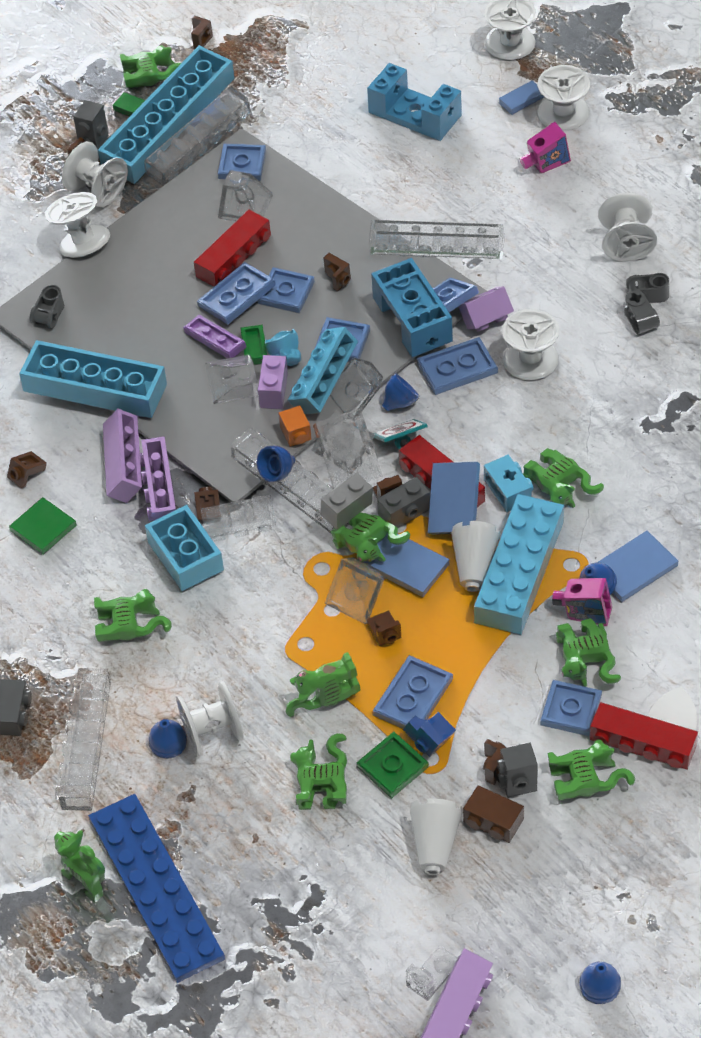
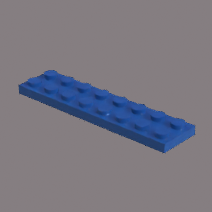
M136 794L88 815L94 830L176 982L179 983L224 961L225 955Z

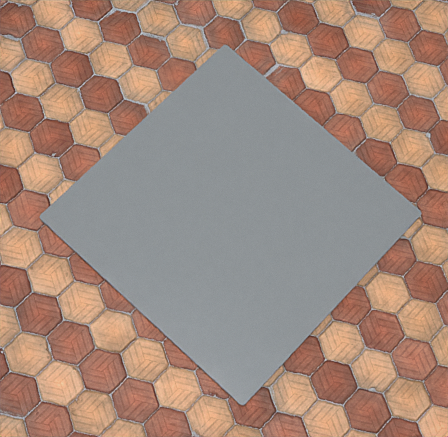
M240 129L108 226L110 238L102 248L82 257L65 258L0 306V327L30 350L35 341L38 340L164 366L167 386L152 418L136 415L138 419V432L147 439L165 437L167 454L207 485L213 487L214 490L218 489V493L232 504H238L266 481L257 469L256 461L261 449L267 446H280L296 457L386 383L392 375L397 374L417 357H411L403 345L401 323L393 311L390 309L382 312L373 299L371 273L412 258L432 288L451 277L477 286L479 291L477 295L487 290L244 129ZM223 144L266 145L261 181L218 179ZM250 209L269 219L271 236L244 262L268 276L274 267L314 276L315 282L300 313L261 305L256 301L227 325L198 306L197 301L209 292L213 286L195 276L194 261ZM328 253L350 264L351 279L339 291L333 289V280L325 273L323 257ZM48 285H56L61 289L65 305L54 328H49L46 324L38 322L33 324L30 322L31 309L38 300L43 288ZM459 307L449 312L452 316V327H454L463 317ZM201 315L242 339L240 327L263 324L265 340L271 339L281 331H291L294 329L298 335V350L301 352V361L297 365L287 366L288 377L283 409L260 408L258 386L262 364L246 366L244 350L229 360L186 334L183 327L195 317ZM326 318L370 325V332L359 362L346 363L320 413L305 414L310 424L312 440L290 447L280 428L278 412L293 408L288 398L293 386L299 380L303 368L307 365L312 351L315 349Z

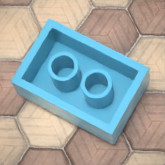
M187 505L145 525L149 545L181 591L224 571L222 553Z

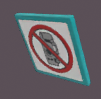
M412 419L372 433V437L383 442L395 439L396 448L401 449V440L406 439V443L411 441L407 434L427 428L428 425Z

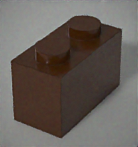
M477 785L463 808V822L470 828L480 829L488 833L492 838L508 843L511 842L524 820L523 805Z

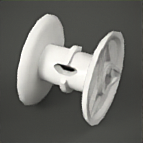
M493 0L487 5L484 15L487 22L494 28L489 32L485 40L486 49L490 54L504 60H515L523 58L532 52L535 48L536 40L533 33L526 28L534 21L536 14L534 5L528 0Z
M572 65L553 66L540 75L537 86L541 95L545 97L538 106L537 115L540 122L546 127L556 122L563 131L577 129L582 126L589 118V107L582 99L590 88L588 75L580 68Z
M86 141L73 149L66 159L62 171L63 186L71 191L81 189L85 185L92 187L91 193L96 196V205L105 207L117 199L123 190L128 174L127 163L124 159L115 157L108 160L105 164L99 165L97 147L92 142Z
M80 192L62 197L54 202L45 213L46 220L50 223L65 225L68 235L62 239L59 245L60 253L65 257L74 258L91 254L102 248L110 238L109 229L103 225H91L88 215L95 209L97 204L96 196L92 193Z
M620 193L602 203L598 210V219L604 227L609 229L602 240V249L610 258L623 262L635 261L646 257L654 250L657 245V236L654 230L646 225L652 216V205L647 198L635 193Z
M524 309L507 317L502 327V335L506 343L509 344L503 352L502 358L506 371L522 380H538L554 372L558 365L559 357L553 346L559 336V325L556 319L549 313L538 309Z
M222 680L218 684L221 701L210 705L204 703L202 708L191 712L184 699L176 696L179 714L196 756H199L201 753L198 736L210 731L213 734L217 733V729L230 725L235 737L238 740H243V731L235 705L227 686ZM211 721L219 722L216 726L205 728Z

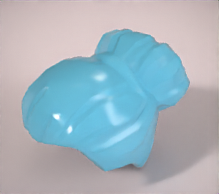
M294 329L291 331H281L271 339L265 340L268 353L271 356H286L287 366L297 365L301 361V352L298 350V335Z

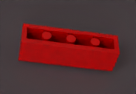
M248 209L194 261L195 276L215 287L242 265L250 255H253L263 242L269 239L271 236L269 219Z
M418 435L399 449L400 467L405 472H409L414 477H417L430 490L433 463L453 462L421 435ZM480 482L477 508L485 502V486Z
M600 702L590 726V740H602L604 744L618 748L622 752L634 753L644 756L648 760H657L667 763L674 768L688 770L697 746L698 731Z

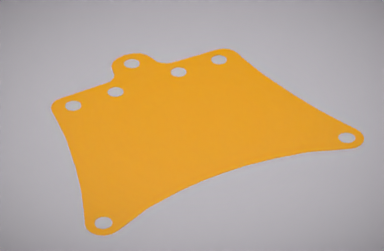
M423 515L406 523L407 527L403 532L408 531L410 533V540L449 559L448 567L424 597L362 567V562L357 559V553L344 556L332 552L319 553L306 563L303 570L304 579L317 591L318 600L285 645L287 657L308 671H315L323 664L341 660L343 654L348 652L356 667L358 674L356 678L361 690L346 698V700L361 711L386 736H389L394 731L421 756L424 753L416 748L414 741L405 733L403 728L373 716V709L409 655L453 674L452 682L428 719L439 712L456 728L468 696L481 672L505 639L512 633L474 623V605L480 589L479 591L471 592L465 590V587L460 585L452 534H429V518ZM553 549L530 614L552 596L554 591H560L566 587L568 580L579 578L584 567L589 565L587 558L583 554L576 551ZM569 558L577 559L580 567L576 571H567L563 567L564 561ZM324 562L330 566V571L326 575H317L314 572V566L317 563ZM329 603H336L340 606L341 611L336 616H327L324 613V607ZM389 610L394 620H398L401 624L402 638L397 639L393 643L379 646L367 626V619ZM301 638H311L314 641V647L309 651L300 650L297 643ZM454 734L435 752L439 756L438 763L429 766L423 773L435 774L446 767Z

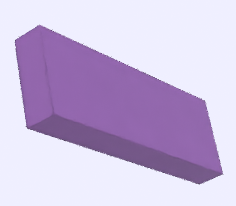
M198 315L183 327L186 334L229 360L246 348L244 340L201 315Z

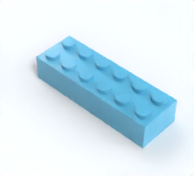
M38 340L35 341L19 373L24 392L114 411L121 409L128 413L148 418L153 417L167 386L164 366Z
M517 494L475 602L474 623L522 635L564 523L563 504Z

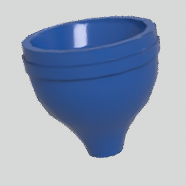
M395 373L386 384L385 398L382 406L388 412L397 408H406L416 402L420 396L406 380Z
M267 446L261 449L257 456V469L264 480L277 482L288 477L295 463V457L280 446Z
M590 563L584 567L579 576V579L606 578L610 595L616 588V574L611 567L603 563Z
M163 719L151 728L149 746L158 757L174 758L180 755L186 748V732L176 721Z
M598 961L589 964L584 969L580 977L579 987L582 995L588 1001L595 1004H606L618 996L621 989V977L611 964Z

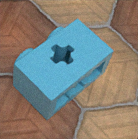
M509 454L484 465V481L506 512L512 510L517 494L532 497L534 488L531 480L524 477L518 462H514Z

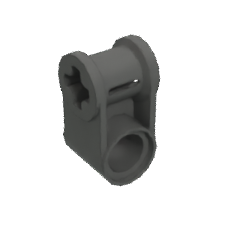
M664 273L633 275L626 280L629 292L632 290L643 292L649 303H661L669 298V277Z
M48 285L43 288L38 300L31 309V323L36 324L38 322L46 324L49 328L55 327L65 306L61 289L58 286Z
M639 290L628 292L625 298L627 305L625 306L624 313L635 333L640 334L659 327V316L647 300L645 294Z

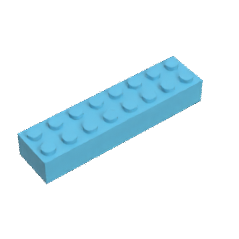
M199 45L98 149L100 165L115 157L124 159L128 168L127 181L135 184L235 79L232 61Z

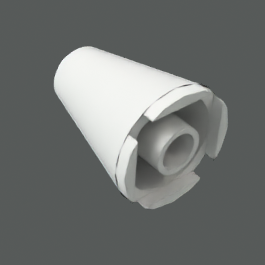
M470 521V525L462 526L463 522H460L452 528V540L460 585L465 587L467 591L475 592L479 591L482 587L500 539V531H496V526L486 522Z
M429 798L426 804H419V800L411 803L410 814L419 867L426 874L438 875L440 871L446 869L461 820L462 807L456 808L455 802L445 799Z

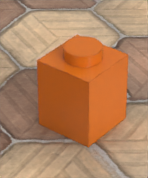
M300 405L278 412L280 428L290 447L312 440L310 424Z

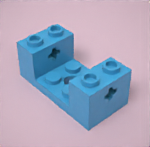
M388 63L367 87L369 113L439 141L443 139L462 116L461 90L442 84L432 97L408 88L407 69L392 63Z
M412 258L371 273L373 299L382 312L391 309L401 323L402 343L411 357L453 342L452 316Z

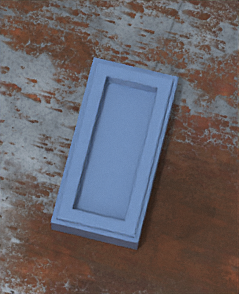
M532 80L500 97L499 104L512 115L544 98V96L541 95L537 84Z

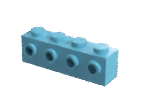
M346 327L326 329L321 334L319 343L312 351L311 357L303 368L299 380L292 388L288 401L293 407L300 405L304 414L321 412L358 343V340Z

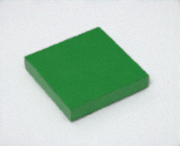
M42 497L9 525L12 533L44 555L76 527L77 524L76 520Z
M394 731L356 762L357 767L390 798L397 795L429 767V762Z

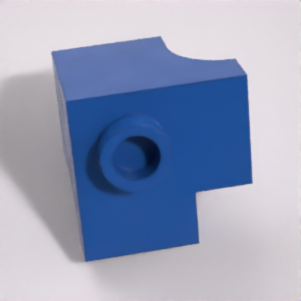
M439 712L430 719H420L415 715L403 729L414 741L416 748L420 752L426 753L429 757L448 741L456 731Z

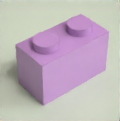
M504 286L495 287L458 306L467 329H476L477 332L488 328V323L494 320L496 323L506 320L507 314L514 312Z
M263 355L258 386L260 408L283 409L288 377L286 356Z

